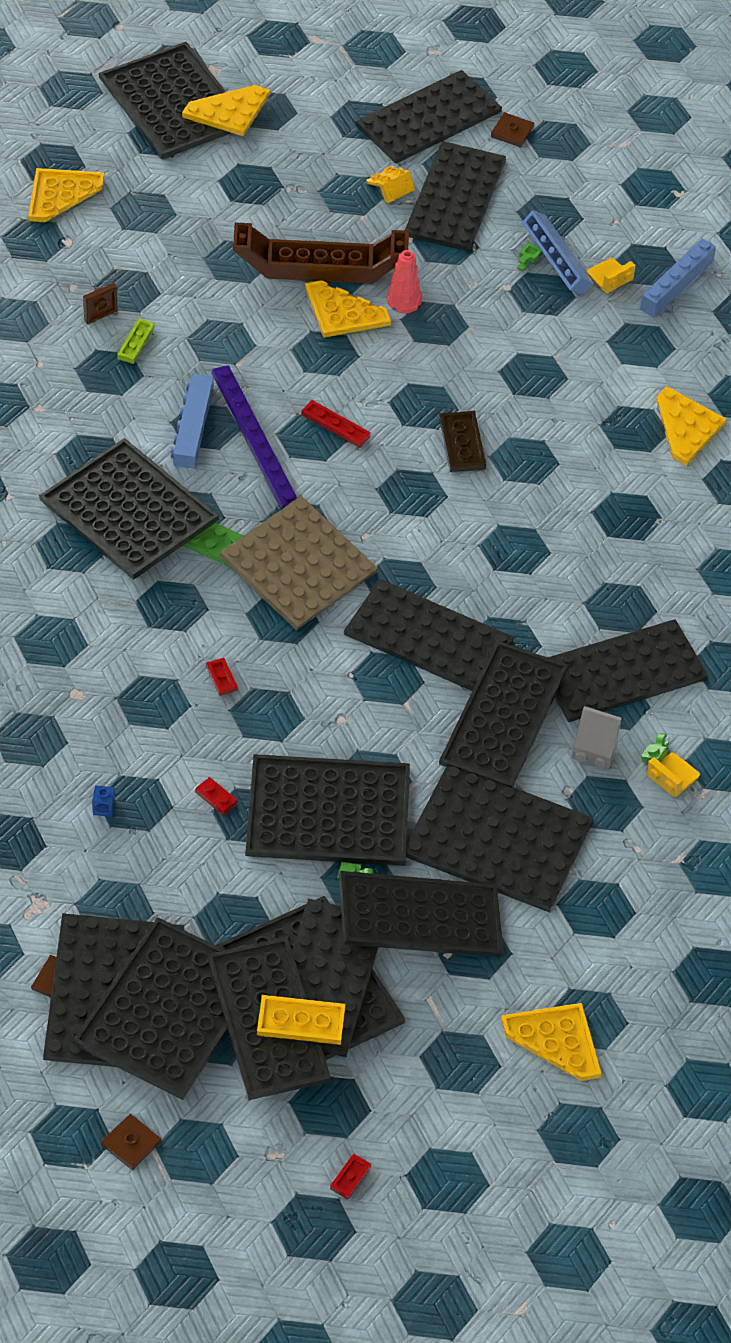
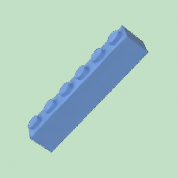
M532 210L523 220V225L569 290L584 295L594 282L546 215Z
M703 238L697 242L642 295L640 310L652 317L659 314L714 261L716 246Z
M192 374L191 381H187L186 391H188V394H184L183 399L185 407H181L180 418L182 419L181 421L178 420L177 431L179 432L174 436L175 448H171L170 457L173 458L174 466L193 469L196 467L214 389L213 376Z

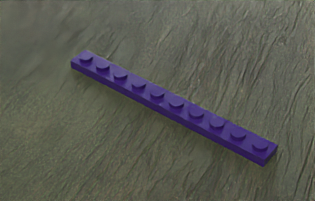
M229 365L213 368L211 374L282 510L296 500L297 496Z

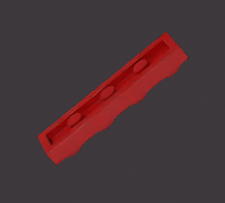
M313 400L301 410L303 417L359 448L370 438L371 432Z

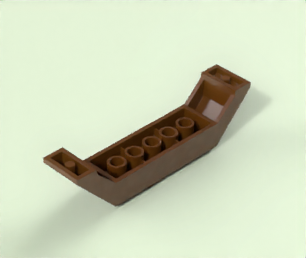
M235 222L233 251L267 279L322 280L328 282L372 284L395 268L399 254L408 250L409 231L391 230L389 235L376 243L365 244L269 239L252 227V223Z

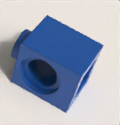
M95 785L92 799L93 815L113 817L115 787Z

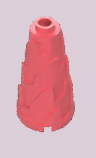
M405 250L399 254L387 294L389 307L392 310L393 307L396 308L399 313L414 312L418 310V306H421L422 303L416 255L410 250Z

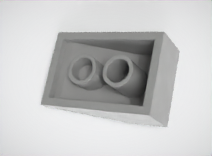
M584 706L572 758L579 762L589 763L598 768L609 770L616 753L622 718Z

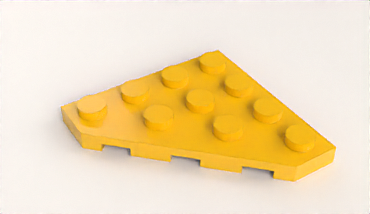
M252 85L191 101L183 110L182 118L244 137L268 99L270 89Z
M36 168L28 221L47 222L103 190L104 173Z
M322 280L305 283V291L323 338L391 326V319L385 307L374 306L371 304V301L359 296L357 298L349 295V292L338 287L336 289L328 286L327 282Z
M668 386L657 395L656 402L660 409V417L665 428L667 442L670 446L671 457L687 466L726 424V418Z
M582 1003L501 1015V1023L507 1039L579 1081L601 1078L602 1073Z

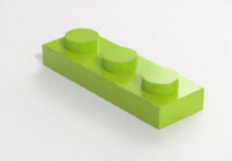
M138 318L119 350L117 359L134 364L153 332L155 323Z

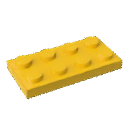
M262 995L257 1036L341 1045L345 1004Z

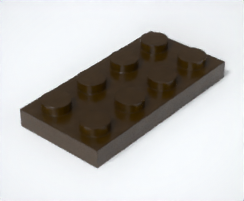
M475 411L439 413L449 471L486 470V461Z

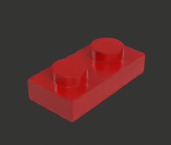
M225 658L206 663V668L219 696L237 691V684Z
M210 777L195 788V793L222 815L237 805V799Z
M353 1153L331 1183L330 1190L348 1200L371 1169V1163Z

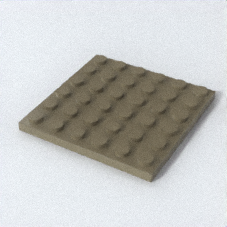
M302 496L220 552V557L295 630L308 623L377 573L378 570L365 555Z

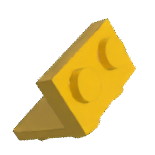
M390 166L385 168L384 172L373 174L370 176L371 178L366 180L367 184L381 188L385 203H390L416 190L411 172L403 170V168Z
M609 258L588 269L587 274L607 294L634 279L635 264L630 261L621 266L614 258Z
M671 752L662 762H659L654 757L649 760L646 776L676 798L699 778L700 773L677 754Z

